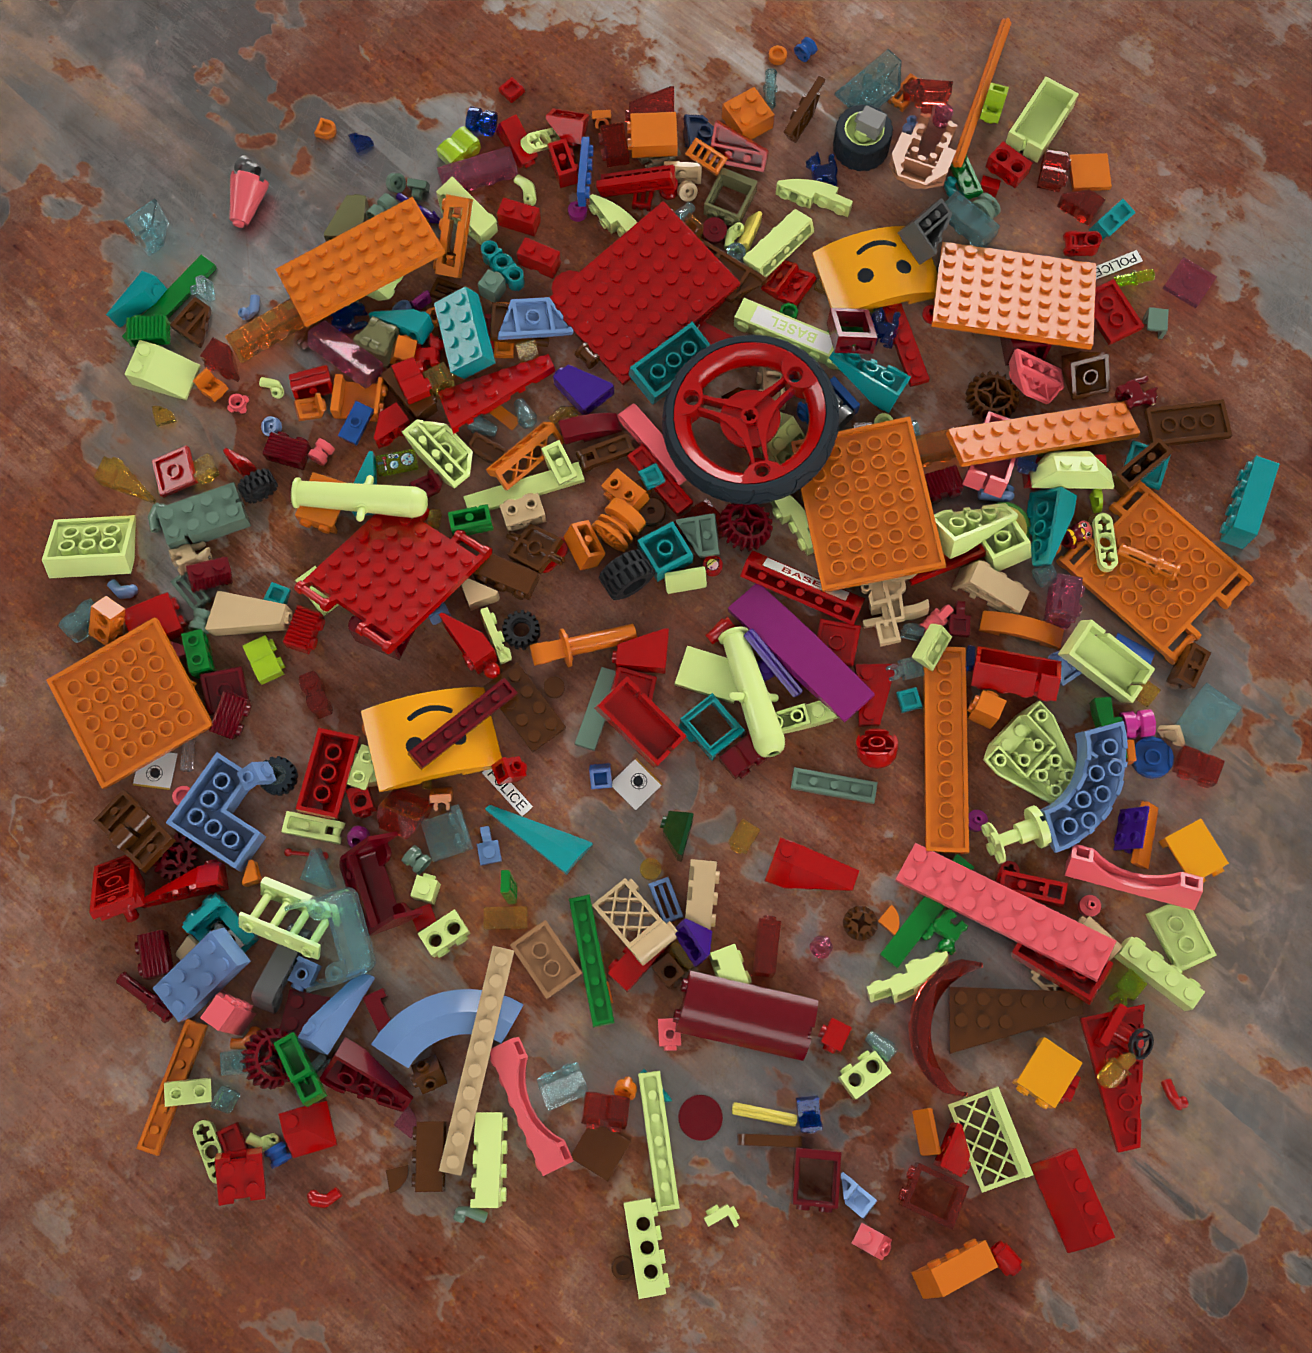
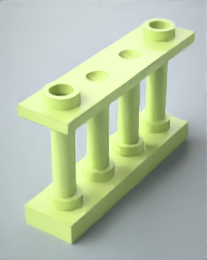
M264 876L260 882V895H262V898L251 915L240 912L239 928H242L247 933H254L300 952L305 957H312L318 960L321 950V944H318L329 924L339 927L342 922L343 908ZM270 900L281 903V907L270 923L258 919ZM293 908L302 913L290 932L279 928L278 926L289 909ZM309 916L320 919L321 922L310 940L298 934Z

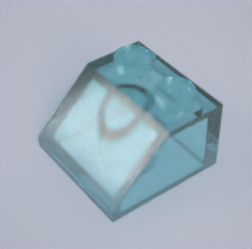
M154 198L123 220L134 240L148 257L158 252L164 246L168 227V220L158 201Z

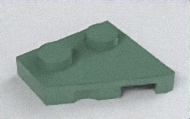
M714 513L676 519V523L700 558L720 555L716 515Z

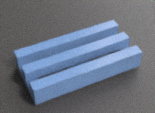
M669 877L648 884L660 917L666 924L669 921L673 922L684 918ZM663 883H666L677 915H674L662 885ZM655 886H658L660 890L661 896L663 898V901L669 914V918L665 917L662 906L660 904V901L654 888Z

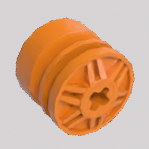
M613 498L605 507L606 515L600 514L598 520L593 522L592 528L606 544L618 551L625 552L628 549V544L633 542L631 535H639L646 526V521L631 505L621 499Z

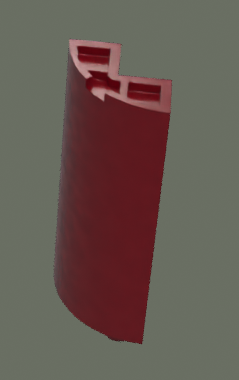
M690 971L687 979L683 978L680 991L684 992L683 1001L680 1008L675 1009L673 1022L676 1023L675 1032L804 1061L812 1040L810 1038L812 1027L815 1028L818 1000L695 971Z

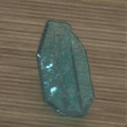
M887 49L836 91L834 95L849 108L860 104L880 108L900 91L902 61Z

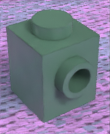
M489 269L478 282L480 296L491 302H498L507 290L504 276L499 272H493Z

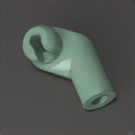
M155 503L148 514V522L152 533L161 531L156 509L166 506L163 503Z
M458 1206L454 1210L453 1219L463 1223L467 1216L484 1223L488 1212L479 1208H470V1206Z

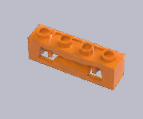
M446 194V198H443L442 210H444L443 218L439 221L441 234L438 240L446 254L434 259L433 269H435V274L462 278L473 199ZM452 217L461 219V221H458L455 246L453 252L456 254V256L447 255V252H450L454 220H452Z

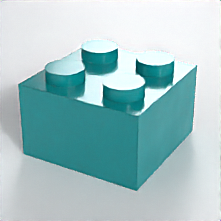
M673 521L637 540V549L643 552L655 570L654 577L657 582L664 579L665 573L679 571L693 563V554Z

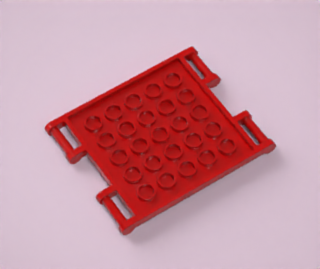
M427 508L422 516L413 518L375 514L303 581H298L294 590L316 602L325 612L339 604L364 621L357 625L355 629L357 634L365 636L376 643L386 654H391L491 556L492 548L478 543L466 535V532L463 530H457L451 539L424 522L431 514L429 508ZM463 542L480 554L476 556L459 544ZM310 587H314L329 598H323L311 590ZM373 627L390 640L386 641L370 629Z

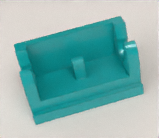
M1122 199L1099 219L1089 231L1100 232L1103 240L1111 236L1136 212Z

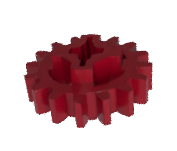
M178 833L174 835L176 841L173 844L179 843L181 845L171 846L163 854V858L161 856L153 865L157 866L154 872L161 873L160 877L164 879L168 877L171 881L175 880L176 876L178 878L184 873L189 872L190 868H196L193 861L199 860L197 856H194L198 849L192 848L195 843L192 840L188 841V837L185 835L180 837ZM171 852L176 853L175 856L178 862L173 860L174 857L172 856L173 854ZM172 867L178 868V870L170 871L167 869H171Z

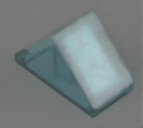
M321 848L312 849L300 879L327 890L337 888Z

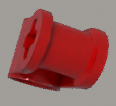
M1068 231L1063 234V240L1065 241L1063 254L1068 257L1094 256L1098 252L1102 236L1096 231Z

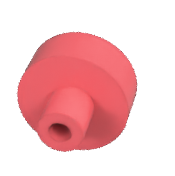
M1086 895L1078 902V911L1084 917H1093L1101 910V902L1096 896Z

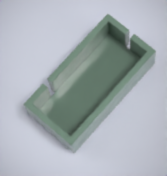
M234 482L156 509L166 543L170 549H177L184 544L191 545L185 536H189L195 544L201 541L208 542L251 527L241 493Z

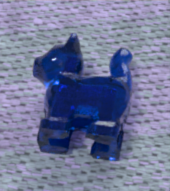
M816 152L815 155L810 156L805 162V167L811 171L814 181L827 182L837 187L836 176L838 169L833 153L828 156L829 164L821 165L819 153Z
M357 300L351 303L350 306H346L331 314V317L333 316V320H331L332 329L336 336L343 333L351 334L368 325L366 321L356 323L354 319L355 316L368 315L364 304Z
M881 307L879 310L870 313L877 335L876 345L880 339L879 342L884 344L883 347L892 349L893 341L898 333L901 313L896 312L893 315L892 323L884 322L886 313Z

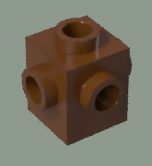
M436 1054L411 1065L413 1075L410 1076L415 1088H420L423 1095L447 1084L444 1069Z

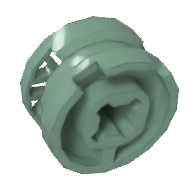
M982 193L978 196V200L973 201L970 205L972 215L975 219L978 217L982 224L990 223L1001 211L997 200L988 193Z

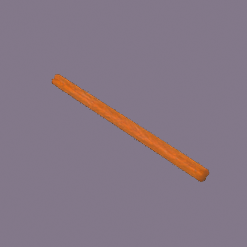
M1009 18L1001 19L958 142L955 156L952 160L953 167L955 168L962 167L1011 26Z

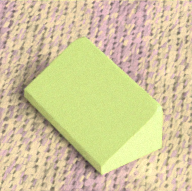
M705 567L665 573L664 581L667 593L671 594L705 588L707 586Z
M930 624L914 651L912 658L933 671L952 636L942 625Z

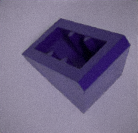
M683 919L675 927L678 931L675 935L693 965L698 967L710 955L712 931L691 920Z

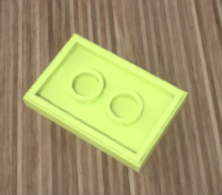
M687 646L675 686L707 696L713 693L717 699L734 704V701L729 698V694L737 692L728 659Z
M1166 904L1145 914L1170 963L1182 971L1217 956L1193 910Z

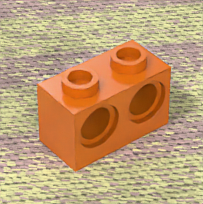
M107 596L94 603L90 611L89 635L105 646L123 636L125 608Z

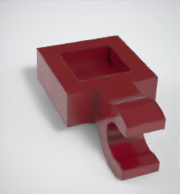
M957 600L954 607L955 614L949 615L948 633L956 637H969L971 616L965 615V601Z

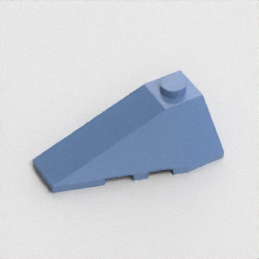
M360 972L309 1018L298 1036L301 1045L328 1055L375 978Z

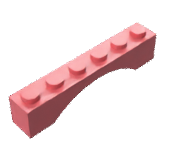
M1078 844L1071 847L1066 861L1065 876L1182 908L1195 910L1203 893V877L1184 872L1168 875L1133 873L1108 862L1095 849Z
M516 1037L492 1048L490 1061L496 1067L499 1074V1082L505 1088L508 1095V1103L516 1113L518 1126L526 1136V1144L535 1157V1165L542 1173V1176H545L574 1160L565 1140L556 1136L545 1127L531 1106L526 1087L528 1056L520 1038Z

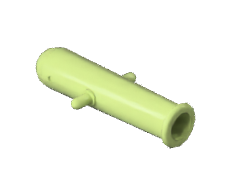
M368 475L363 484L302 481L300 477H296L291 488L293 508L308 506L357 512L356 520L358 522L364 520L366 513L409 518L422 516L427 510L428 498L426 492L418 487L373 484L374 477L372 475Z
M742 626L730 628L721 633L718 638L720 644L724 645L737 692L729 694V698L741 703L756 752L762 757L776 756L785 747V737L772 702L778 701L779 696L777 694H770L767 691L751 645L744 637L748 628Z

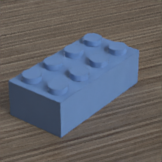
M225 928L210 931L153 987V990L176 1020L181 1022L194 1017L251 961Z

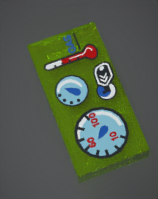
M414 449L375 456L379 477L419 469Z

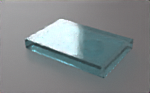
M1205 683L1175 725H1180L1185 743L1205 757L1241 707L1214 687Z

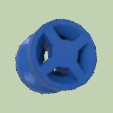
M805 37L801 44H797L794 47L795 55L803 62H807L810 59V55H814L817 52L816 43L809 37Z
M285 1141L274 1145L264 1152L265 1156L271 1161L270 1166L272 1169L292 1158L291 1153H288L286 1150Z

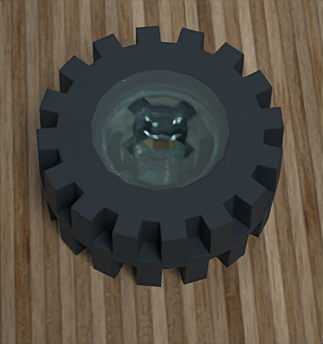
M277 756V758L270 757V760H264L263 762L268 761L272 767L276 781L272 784L260 786L267 793L274 796H282V794H288L289 790H293L294 784L297 785L298 782L296 780L298 778L296 767L288 759Z

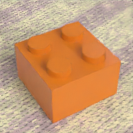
M755 87L722 104V119L727 126L750 140L773 128L775 114Z

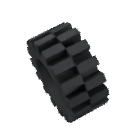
M258 469L255 473L253 471L250 472V475H245V479H241L237 485L245 502L249 504L252 502L253 504L257 503V501L261 502L263 501L262 499L269 498L268 496H272L274 494L273 491H276L278 487L276 480L268 469H262L261 471Z
M516 610L513 611V615H507L508 619L505 618L504 625H502L503 634L506 642L511 647L515 646V649L519 650V648H522V650H526L527 646L538 642L537 638H540L541 632L536 616H532L531 612L527 611L525 613L524 610H520L521 612L517 613ZM519 623H525L529 626V633L524 637L514 634V627Z

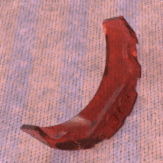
M964 959L953 961L941 967L921 985L911 1005L910 1021L908 1022L911 1050L923 1074L943 1093L962 1098L967 1097L968 1092L959 1091L954 1087L937 1063L931 1041V1024L936 1005L946 989L961 976L983 967L981 962Z

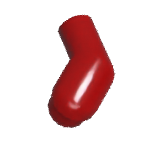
M1172 1079L1163 1080L1161 1085L1174 1109L1182 1111L1183 1108H1187L1189 1105L1187 1098L1178 1096Z
M337 1187L326 1195L320 1194L317 1190H311L307 1194L308 1203L313 1207L327 1208L342 1197V1193Z

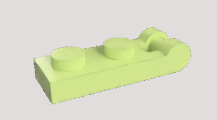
M286 811L281 832L341 844L342 838L340 835L346 823ZM328 827L333 828L332 835L326 834Z

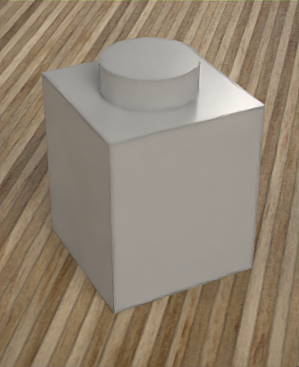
M866 105L862 112L859 111L855 118L857 123L855 131H860L866 134V137L876 141L884 128L887 115Z

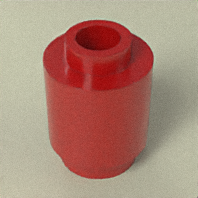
M999 1240L990 1248L998 1268L1005 1276L1011 1275L1013 1277L1022 1269L1020 1265L1022 1259L1007 1243Z

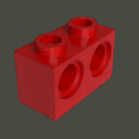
M1003 141L989 155L985 167L992 174L1000 177L1007 185L1016 188L1029 174L1033 162Z

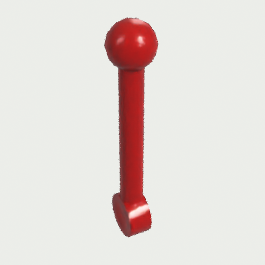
M290 848L284 851L285 856L317 857L323 861L329 858L327 852L319 854L292 851Z

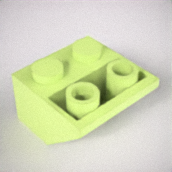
M780 412V428L776 436L767 443L769 460L778 464L784 463L793 455L792 441L805 438L794 416ZM758 447V449L760 450V452L763 454L762 448H761V447Z

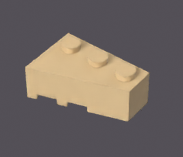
M691 859L685 919L711 930V927H715L716 914H712L713 905L717 906L718 893L714 892L715 884H719L720 871H716V861Z

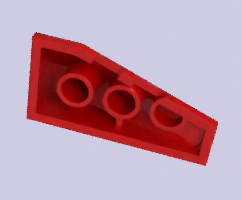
M780 837L765 882L784 889L853 891L859 870Z

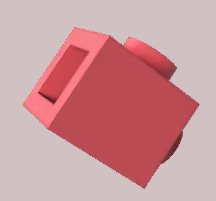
M673 1018L658 1019L659 1047H664V1051H677V1046H681V1033L675 1032L676 1023L673 1022Z

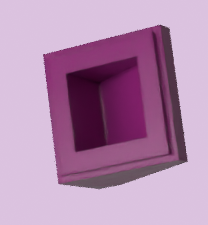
M425 290L409 302L414 310L420 311L430 304L432 300L429 291Z

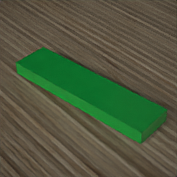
M501 870L500 893L508 904H516L518 884L509 870Z

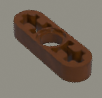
M737 1133V1145L802 1148V1136Z

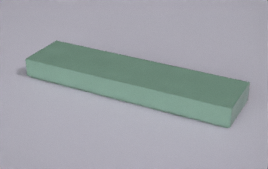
M601 667L575 741L576 746L592 751L596 750L606 720L594 708L610 693L615 671Z
M794 767L791 789L874 804L878 782Z

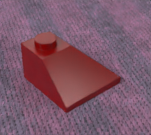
M553 108L546 115V120L560 139L566 138L570 146H579L582 137L586 135L590 114Z
M328 1101L278 1114L283 1137L293 1158L338 1145Z
M950 1123L940 1146L941 1153L937 1154L933 1165L957 1177H962L963 1174H967L971 1162L968 1161L970 1153L962 1124Z

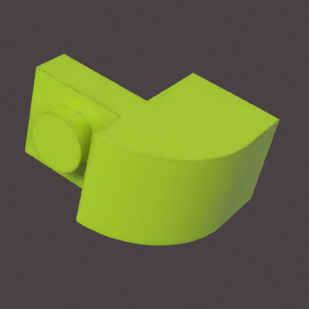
M991 82L980 119L989 124H998L1009 87Z

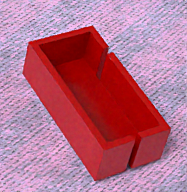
M978 646L971 686L981 690L992 689L1003 694L1014 693L1024 698L1033 697L1034 695L1046 702L1056 701L1061 682L1062 661Z
M626 676L594 709L654 768L671 753V750H674L683 741L686 735L644 693L636 697L635 694L640 689Z

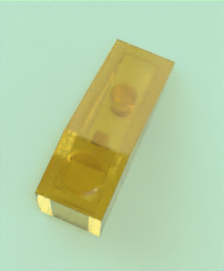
M103 457L94 475V478L100 485L155 504V498L129 471L121 459Z

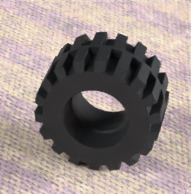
M637 549L628 551L612 560L601 571L599 580L613 600H620L635 594L646 586L654 576L655 570L643 552Z

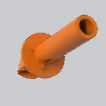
M633 623L568 638V634L562 628L559 629V640L546 641L529 646L534 666L564 659L566 666L569 668L572 667L573 656L617 646V644L637 638V633Z

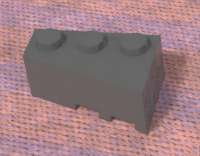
M942 198L923 210L898 232L919 265L936 255L938 251L936 248L942 241V233L946 230L951 219L952 212Z

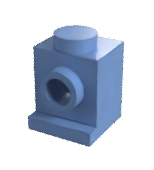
M298 955L297 962L288 978V981L292 982L291 987L303 992L304 988L311 991L322 966ZM304 970L306 973L305 977L299 978L300 972Z

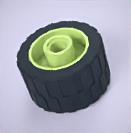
M865 104L852 106L839 116L833 140V151L837 160L843 166L848 167V169L857 171H870L881 165L888 156L893 135L892 122L888 116H886L884 128L876 141L866 137L867 135L860 131H855L857 124L855 118L859 111L862 112L864 110ZM867 105V106H869V107H872V108H874V109H876V110H878V111H880V112L886 114L885 112L881 111V109H879L878 107L876 108V107H873L872 105Z

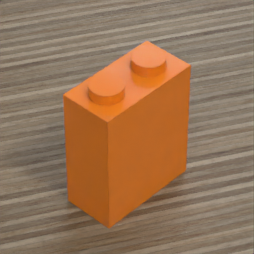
M676 112L631 114V122H627V134H631V138H628V150H632V158L678 156Z

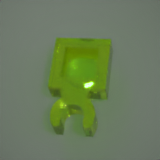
M1129 969L1115 985L1119 992L1111 994L1108 1000L1111 1002L1118 997L1121 1000V1004L1126 1006L1127 998L1134 1001L1148 984L1132 969Z

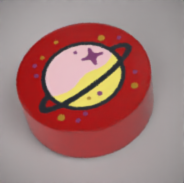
M716 555L708 556L703 560L702 566L705 567L706 575L717 576L721 573L723 562L720 557Z

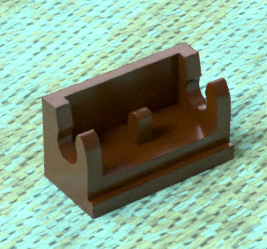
M1195 642L1187 644L1178 662L1173 665L1166 681L1170 684H1181L1180 689L1195 688L1211 652Z

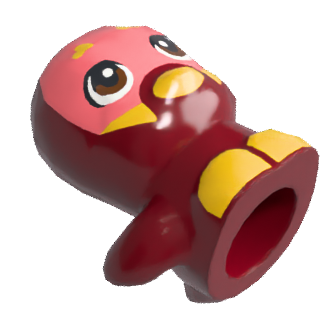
M1081 520L1071 527L1068 526L1061 545L1075 549L1078 542H1083L1092 537L1093 529L1090 523Z

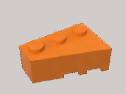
M969 1240L963 1244V1248L959 1250L958 1248L945 1253L946 1256L928 1262L927 1265L911 1272L922 1298L945 1297L997 1268L998 1265L986 1240Z

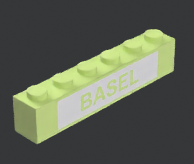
M746 298L743 299L734 317V327L739 331L787 341L807 352L817 362L825 364L830 369L840 370L829 359L834 349L828 332Z

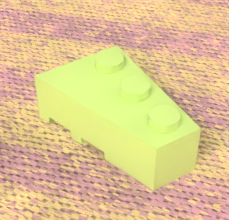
M453 176L436 191L442 214L444 213L442 201L443 198H446V194L473 199L468 235L480 245L490 240L498 232L496 218L488 213ZM452 217L454 224L458 225V221H461V219Z

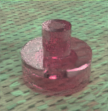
M816 936L809 946L812 954L820 959L827 958L833 950L831 940L827 936Z

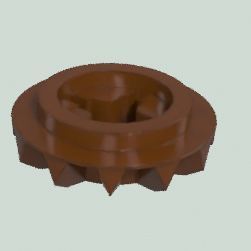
M855 906L848 910L844 916V930L852 939L858 941L867 940L875 934L878 928V919L874 912L866 906ZM863 914L864 922L868 925L862 926L858 932V924L852 920H859Z

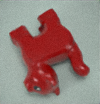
M432 333L429 335L430 347H422L418 343L416 345L414 359L416 362L420 361L424 372L421 374L428 373L427 365L432 367L433 372L441 371L440 352L444 349V343L439 336H433Z

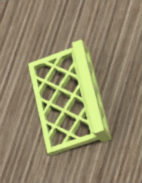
M998 1086L948 1104L954 1122L960 1123L959 1121L965 1123L964 1131L967 1125L980 1130L975 1143L968 1139L966 1141L973 1145L971 1151L968 1146L970 1153L969 1161L982 1193L1016 1180L1033 1176L1028 1159ZM988 1096L991 1104L987 1113L975 1108L978 1099ZM971 1101H974L973 1106H971V1105H969V1104H967V1103H968V1102H971ZM965 1105L971 1108L966 1121L957 1117L954 1107ZM992 1109L996 1117L990 1115ZM973 1110L986 1115L981 1128L969 1122ZM988 1117L998 1121L999 1128L996 1135L984 1130ZM1000 1131L1002 1132L1004 1139L999 1137ZM982 1132L995 1137L990 1149L977 1144ZM997 1139L1007 1144L1008 1149L1004 1157L992 1151ZM976 1147L988 1152L984 1164L975 1161L972 1156ZM1009 1152L1011 1154L1013 1161L1007 1158ZM991 1154L1003 1159L999 1171L986 1166ZM1006 1161L1015 1165L1018 1172L1017 1175L1008 1177L1001 1173ZM976 1164L982 1167L980 1173ZM984 1169L997 1174L994 1183L984 1186L981 1179ZM999 1176L1005 1178L1003 1180L998 1181Z

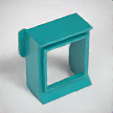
M713 693L681 717L678 726L686 735L688 741H695L711 761L715 759L716 754L736 738H742L745 735V730L730 715ZM712 704L732 729L710 746L690 721Z

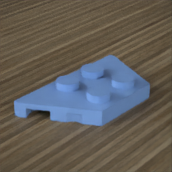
M550 297L511 299L498 334V340L569 336L573 334V329L563 320L564 316L555 308V304Z

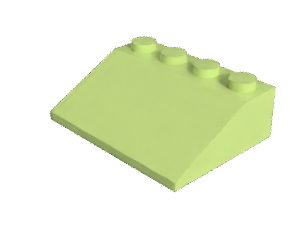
M135 515L54 520L42 558L48 577L64 578L131 574L135 559Z

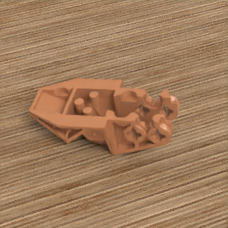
M921 113L911 135L904 132L901 133L888 166L897 180L903 181L905 185L914 189L943 186L956 150L950 148L957 127L956 124L952 123L953 121H948L940 143L937 144L935 152L930 153L927 159L923 155L918 156V151L927 130L931 114Z

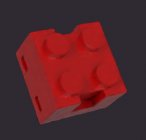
M262 1147L216 1153L215 1170L219 1206L234 1204L235 1199L250 1197V1201L266 1199Z

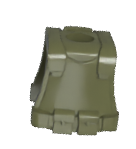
M374 316L371 317L368 325L359 334H356L353 342L360 346L356 352L357 356L361 357L365 362L373 364V366L388 369L391 364L390 358L394 341L400 335L398 327L387 324Z

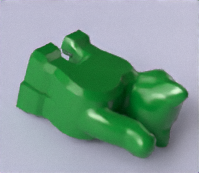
M950 909L944 911L940 917L931 923L926 934L922 935V938L925 941L929 940L935 932L943 938L938 943L935 952L942 953L947 951L948 955H953L956 952L955 942L959 939L962 932L968 929V925L962 920L954 925L951 919L956 918L957 915Z

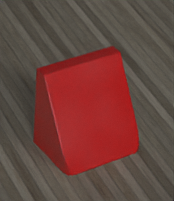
M983 175L980 183L983 193H988L996 198L1001 180Z

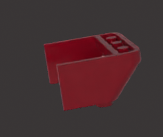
M397 831L368 836L340 857V870L359 930L364 937L376 935L406 924L423 913L422 909L411 911L406 903L396 902L385 868V864L389 862L392 855L388 842L398 836Z

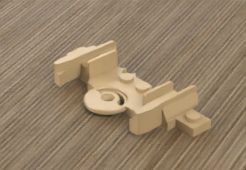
M917 574L861 585V592L863 594L870 593L868 600L871 615L882 614L880 617L863 620V628L875 626L880 647L901 642L897 626L898 622L920 618L929 613L928 599L903 607L902 594L906 591L905 580H909Z

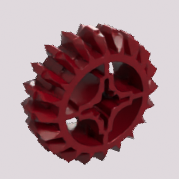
M727 504L725 509L722 510L718 521L720 524L719 531H722L721 538H727L726 544L731 542L733 543V549L739 546L740 551L746 548L748 552L752 551L753 548L757 550L760 546L763 547L771 537L773 526H771L773 519L769 518L770 512H764L765 506L760 508L759 504ZM739 514V518L731 520V517ZM756 529H760L759 534L754 536L752 535L753 531H755Z
M265 1028V1030H258L256 1034L249 1037L250 1041L244 1043L247 1050H242L241 1054L245 1056V1059H242L240 1063L245 1064L246 1067L243 1068L242 1072L249 1073L246 1079H253L252 1085H260L261 1089L268 1088L271 1090L276 1087H282L286 1082L290 1081L274 1044H271V1042L274 1043L287 1036L288 1032H281L279 1028ZM261 1067L265 1068L266 1072L269 1073L270 1076L264 1073Z

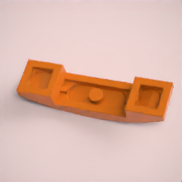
M983 611L979 627L981 632L998 636L1002 633L1040 642L1039 645L1058 650L1061 648L1064 629L1038 619L997 611Z

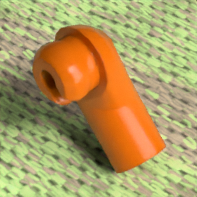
M252 1026L243 1038H231L230 1049H246L244 1043L250 1041L249 1037L256 1034L260 1028Z

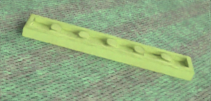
M579 462L572 463L577 477L560 486L552 471L549 470L520 479L509 490H504L502 485L463 497L467 508L488 504L491 511L500 508L499 505L509 499L516 500L528 493H538L540 496L583 483L585 480Z
M660 1070L639 1073V1085L657 1212L680 1209Z

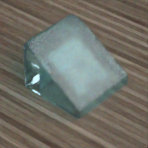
M221 1086L210 1107L230 1114L240 1097V1093L227 1086Z

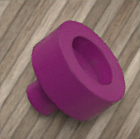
M578 201L570 203L568 206L569 218L575 222L583 221L587 216V207H578Z
M973 810L969 813V830L973 832L982 831L981 826L988 823L987 815L981 810Z

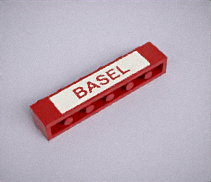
M753 550L746 559L740 575L744 579L851 625H854L865 601V598L844 589L822 592L819 578Z

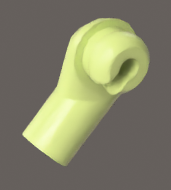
M250 1132L245 1143L255 1148L262 1147L263 1151H266L278 1144L280 1138L275 1133L259 1137Z

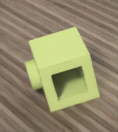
M426 873L423 874V877L417 875L410 896L415 900L435 905L441 884L435 880L436 877Z

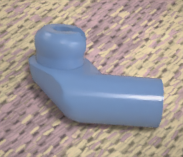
M915 115L907 117V123L903 125L902 132L912 134L916 123H918Z
M251 295L249 307H242L238 310L239 317L243 320H250L259 313L260 296Z
M115 579L107 584L111 591L120 599L132 598L138 593V588L134 584L121 586Z

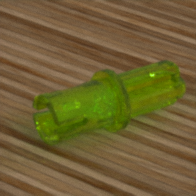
M1154 269L1137 272L1133 270L1128 274L1116 275L1114 280L1119 287L1132 284L1137 286L1138 283L1154 280L1155 272Z

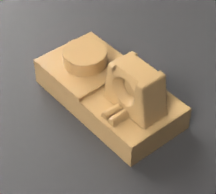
M664 161V166L675 165V177L678 183L689 180L694 184H701L702 166L700 164Z

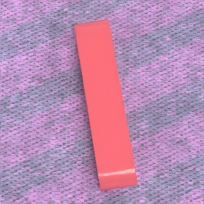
M631 404L617 415L623 427L639 445L643 444L679 486L687 480L670 458L663 434L636 404Z

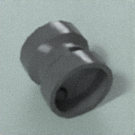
M246 155L239 157L234 165L236 172L241 170L258 176L261 174V167L256 163H252V160Z

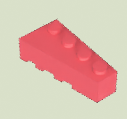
M222 989L200 1018L218 1031L241 1036L257 1013L252 1010L254 1006L244 999L235 998Z

